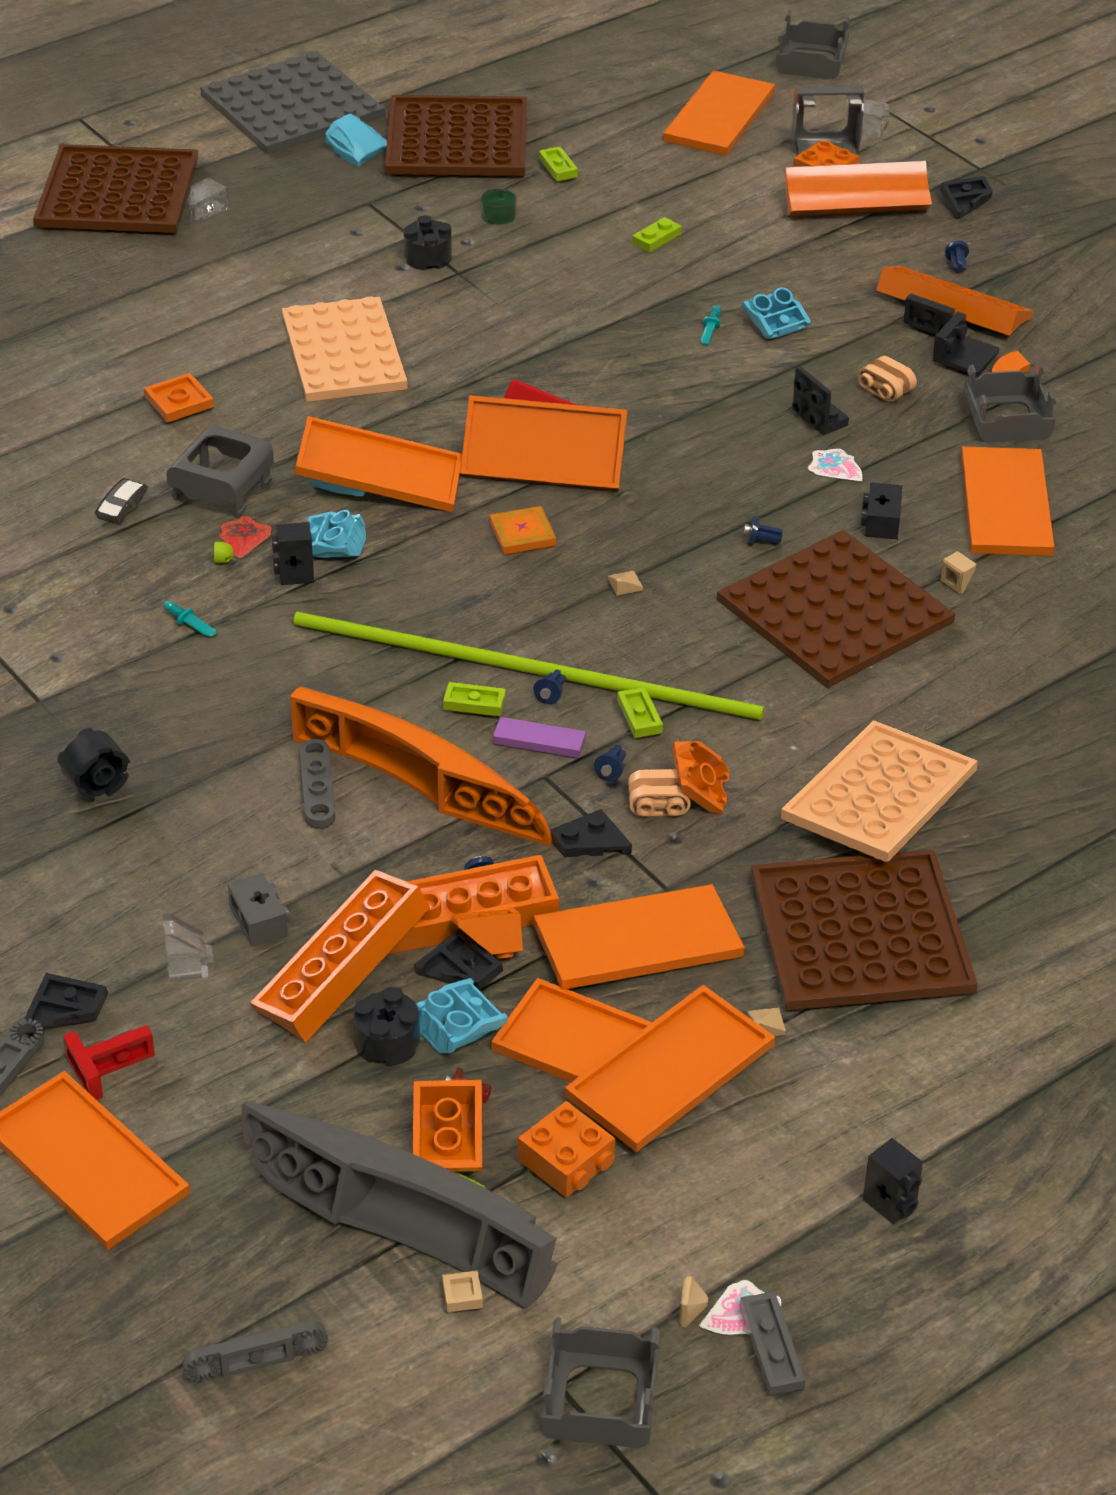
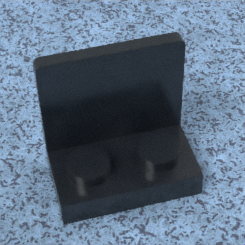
M910 293L906 297L903 323L936 335L955 315V309Z
M957 311L935 335L932 361L940 363L945 367L961 370L967 374L969 366L974 365L976 376H979L998 355L1000 348L967 337L968 326L965 325L967 314Z
M802 367L796 368L792 410L823 436L848 426L849 417L831 403V391Z

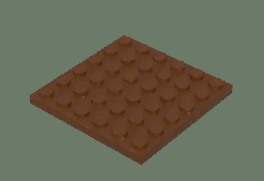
M392 95L385 174L395 176L403 174H415L417 176L462 175L465 177L472 175H485L487 177H494L496 175L509 177L525 176L527 96Z
M60 144L33 218L34 227H43L45 229L67 228L69 230L90 229L92 231L114 230L116 232L138 231L140 233L161 232L163 234L177 233L199 158L198 150Z
M844 530L717 592V601L826 688L954 623L955 613Z
M934 849L898 852L888 862L876 859L870 855L751 866V876L786 1010L977 992L978 983Z

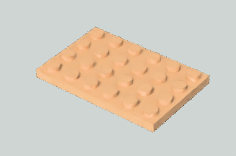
M365 297L355 300L344 299L339 302H319L313 305H293L288 308H282L283 321L306 402L408 389L407 378L380 297Z
M873 720L781 809V819L846 845L849 848L873 856L876 859L888 862L977 771L978 761Z

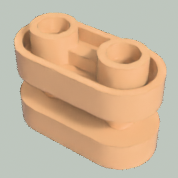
M888 356L879 357L872 364L866 365L858 372L860 386L887 402L897 400L903 394L914 389L917 384L916 376L910 368Z
M675 769L638 770L632 773L628 779L630 809L638 816H680L690 809V798L682 793Z

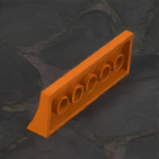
M926 161L785 168L788 217L928 210L932 205Z
M903 266L883 267L876 291L906 300V297L911 293L955 309V314L957 311L967 314L966 321L1009 336L1022 323L1031 320L1034 311Z
M542 855L407 881L419 887L430 909L387 955L441 944L460 929L451 921V915L514 908L520 912L522 928L533 925L534 915L559 911V897Z
M374 870L250 1002L255 1012L279 1024L306 1044L430 909L419 887Z

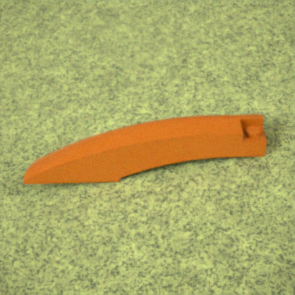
M303 686L298 687L291 694L293 741L304 743L311 739L323 740L329 745L330 752L369 765L416 790L436 804L439 813L546 846L552 844L550 828L539 809L500 774L455 744L409 721L350 700Z

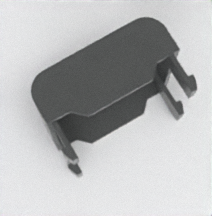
M788 10L785 21H787L785 30L780 33L778 42H780L776 56L778 71L783 74L824 79L836 78L840 72L849 40V30H847L850 23L849 17H845L844 29L840 30L834 24L803 20L798 25L791 24V10ZM798 49L829 52L835 57L834 59H829L825 53L799 51Z
M795 86L791 129L793 153L800 154L821 140L829 141L833 145L847 149L854 154L859 152L864 113L863 86ZM813 95L848 96L847 124L842 130L812 132L807 131L803 127L804 107H815L816 105Z
M1040 361L1036 362L1035 375H1024L1021 371L985 372L980 377L975 378L976 370L974 365L969 366L967 370L969 379H965L964 394L980 438L983 441L1045 439L1053 433L1056 420L1053 413V405H1056V400L1052 391H1049L1048 398L1040 381L1041 375H1044ZM1020 403L1028 407L1030 413L1000 415L994 421H985L987 405Z
M208 425L168 468L166 472L167 485L173 487L171 495L176 501L184 493L186 496L220 505L223 502L234 504L235 517L239 519L247 508L244 505L243 497L260 478L262 489H265L272 480L269 467L274 463L273 448L264 439L216 425ZM208 445L216 447L223 455L242 461L236 468L227 472L207 468L210 464ZM199 454L200 462L198 465L191 463Z
M557 1317L553 1323L550 1364L543 1394V1433L556 1440L632 1448L647 1445L650 1440L659 1357L660 1332L658 1328L653 1327L651 1339L641 1338L633 1331L585 1326L570 1331L561 1330V1318ZM587 1367L626 1371L634 1375L638 1381V1392L633 1422L630 1423L623 1417L569 1412L564 1415L563 1408L569 1374L577 1368Z

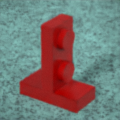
M148 1025L87 1048L82 1044L76 1031L63 1035L66 1058L82 1087L96 1100L103 1098L101 1076L155 1056L153 1034Z

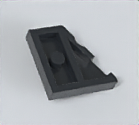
M985 176L942 182L940 185V192L956 220L991 199L993 190Z
M602 809L550 829L552 843L564 857H579L581 855L603 856V850H621L622 855L632 853L630 841Z
M461 929L457 930L414 964L415 972L420 976L448 983L471 978L474 981L473 985L478 990H481L503 972L502 963Z
M45 973L24 1019L26 1021H29V1018L33 1021L37 1020L38 1023H41L43 1029L97 1020L108 995L107 987Z

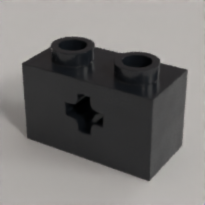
M870 482L869 493H864L861 525L866 526L865 537L898 540L903 485Z
M310 523L277 524V536H271L273 553H278V558H273L274 575L280 574L281 585L314 583Z
M891 1138L868 1155L863 1201L892 1224L896 1223L903 1216H910L919 1204L918 1193L922 1182L923 1161L895 1139Z

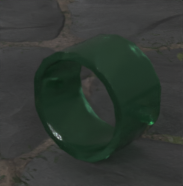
M491 189L484 192L481 196L482 219L487 223L496 225L512 222L516 218V195L507 189Z

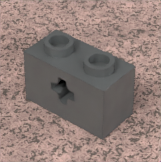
M264 873L228 883L230 908L252 947L288 936L287 922L290 921L289 910L285 903L280 904L276 886L274 883L269 884Z

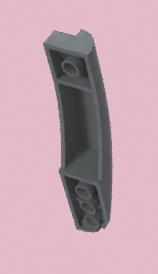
M249 1101L242 1104L241 1121L245 1143H251L253 1152L258 1159L254 1163L258 1170L276 1189L334 1224L341 1222L408 1245L440 1259L463 1272L478 1271L479 1281L525 1308L534 1303L550 1283L558 1264L552 1260L557 1238L535 1226L536 1216L446 1168L384 1142L281 1109Z

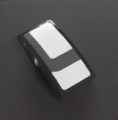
M122 478L110 489L94 513L99 519L121 525L130 508L137 509L148 486Z

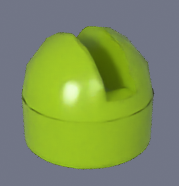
M215 541L214 563L223 564L229 562L233 557L232 546L226 542Z

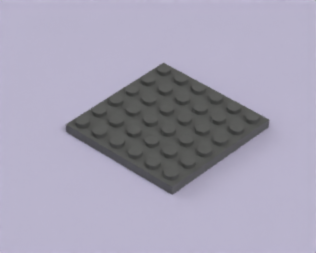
M317 51L308 52L306 55L296 58L292 57L277 64L272 63L267 67L248 71V73L230 76L228 79L211 82L209 85L200 87L201 96L266 154L325 136L334 121L349 113L359 117L363 122L385 116V108Z

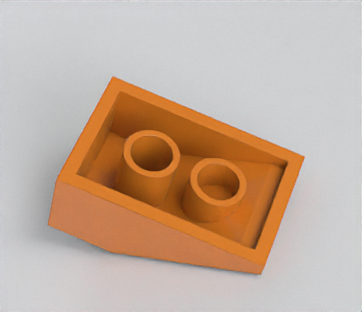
M482 1080L414 1081V1155L452 1172L482 1171Z

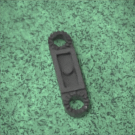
M311 739L305 741L300 746L305 821L311 828L315 827V829L321 827V829H324L325 826L328 828L329 825H333L336 818L330 748L323 740ZM311 750H312L313 752H315V750H316V752L320 751V754H318V755H311V754H308V752L311 753ZM316 811H318V813H320V811L324 813L325 811L326 815L315 816L314 814H316Z
M29 1018V1021H26V1019H23L22 1022L20 1020L17 1021V1024L14 1023L12 1025L13 1028L10 1029L9 1033L0 1039V1095L44 1042L43 1027L37 1020L33 1021ZM26 1032L34 1033V1037L31 1036L30 1040L29 1038H26V1040L22 1038L21 1040L20 1035Z
M308 1321L279 1329H269L263 1333L242 1338H232L226 1342L195 1349L184 1357L182 1365L186 1378L192 1382L194 1380L198 1383L201 1380V1382H205L206 1378L209 1381L211 1377L218 1375L227 1377L294 1360L295 1356H305L307 1353L308 1356H311V1352L317 1354L318 1350L322 1351L324 1349L323 1346H327L328 1336L322 1323Z

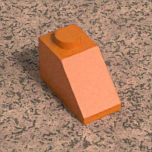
M514 908L451 915V921L489 953L495 954L496 958L513 957L514 952L523 951L520 912Z

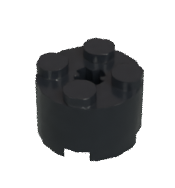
M427 215L420 216L417 221L407 225L404 228V256L406 263L419 270H426V266L438 265V269L447 266L452 260L451 225L432 220Z
M92 728L82 729L78 736L58 755L57 762L60 764L62 773L82 797L89 800H95V796L105 793L108 797L113 795L124 785L129 776L126 770L130 759L108 733L100 730L94 731Z
M389 987L384 991L370 994L356 1002L353 1018L355 1047L363 1059L370 1063L371 1059L386 1062V1066H394L406 1062L415 1055V1049L420 1042L419 1010L416 1003L407 995H404L400 988Z

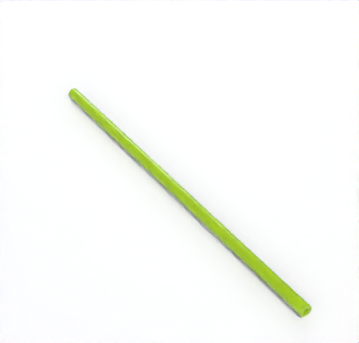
M298 611L294 615V625L540 676H548L555 670H561V674L566 676L565 681L619 692L645 687L650 698L760 721L764 714V706Z

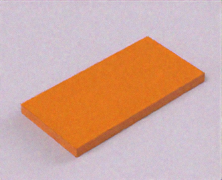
M713 70L664 131L663 141L727 156L775 93V84Z
M469 395L460 474L462 476L619 490L628 411L624 409Z
M308 416L294 474L452 512L462 454Z
M962 446L961 458L971 553L1053 556L1054 540L1042 450Z
M713 884L534 915L533 926L562 990L744 957L745 947Z
M537 978L511 1013L507 1023L501 1027L491 1041V1050L572 1082L652 1022L568 989L562 990L558 985Z
M702 985L564 1087V1096L635 1152H638L774 1047L775 1036L705 985Z
M65 1071L0 1111V1148L107 1251L191 1194L190 1185Z

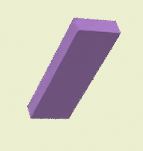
M500 717L493 735V744L580 758L586 741V731Z

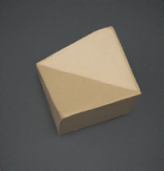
M958 551L943 559L941 581L959 594H962L975 571L976 563Z

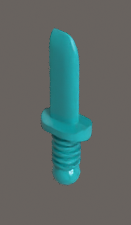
M714 305L709 316L703 318L702 324L705 326L701 336V343L703 345L709 346L715 328H719L721 325V320L719 319L721 307L718 305Z
M170 600L164 603V609L177 617L176 622L182 626L186 623L208 637L217 634L214 628L196 617L194 610L191 608L184 610Z

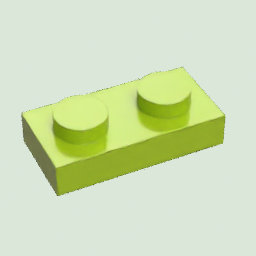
M560 146L539 151V160L556 182L578 177V168Z
M663 217L632 235V244L650 253L681 235L682 226L671 219Z
M449 682L443 699V710L501 717L506 699V689Z
M645 687L617 692V702L634 738L663 733V723Z

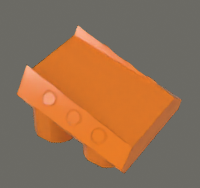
M700 741L674 742L671 751L682 793L710 813L723 814L727 801L723 783L729 780V769L722 760V757Z

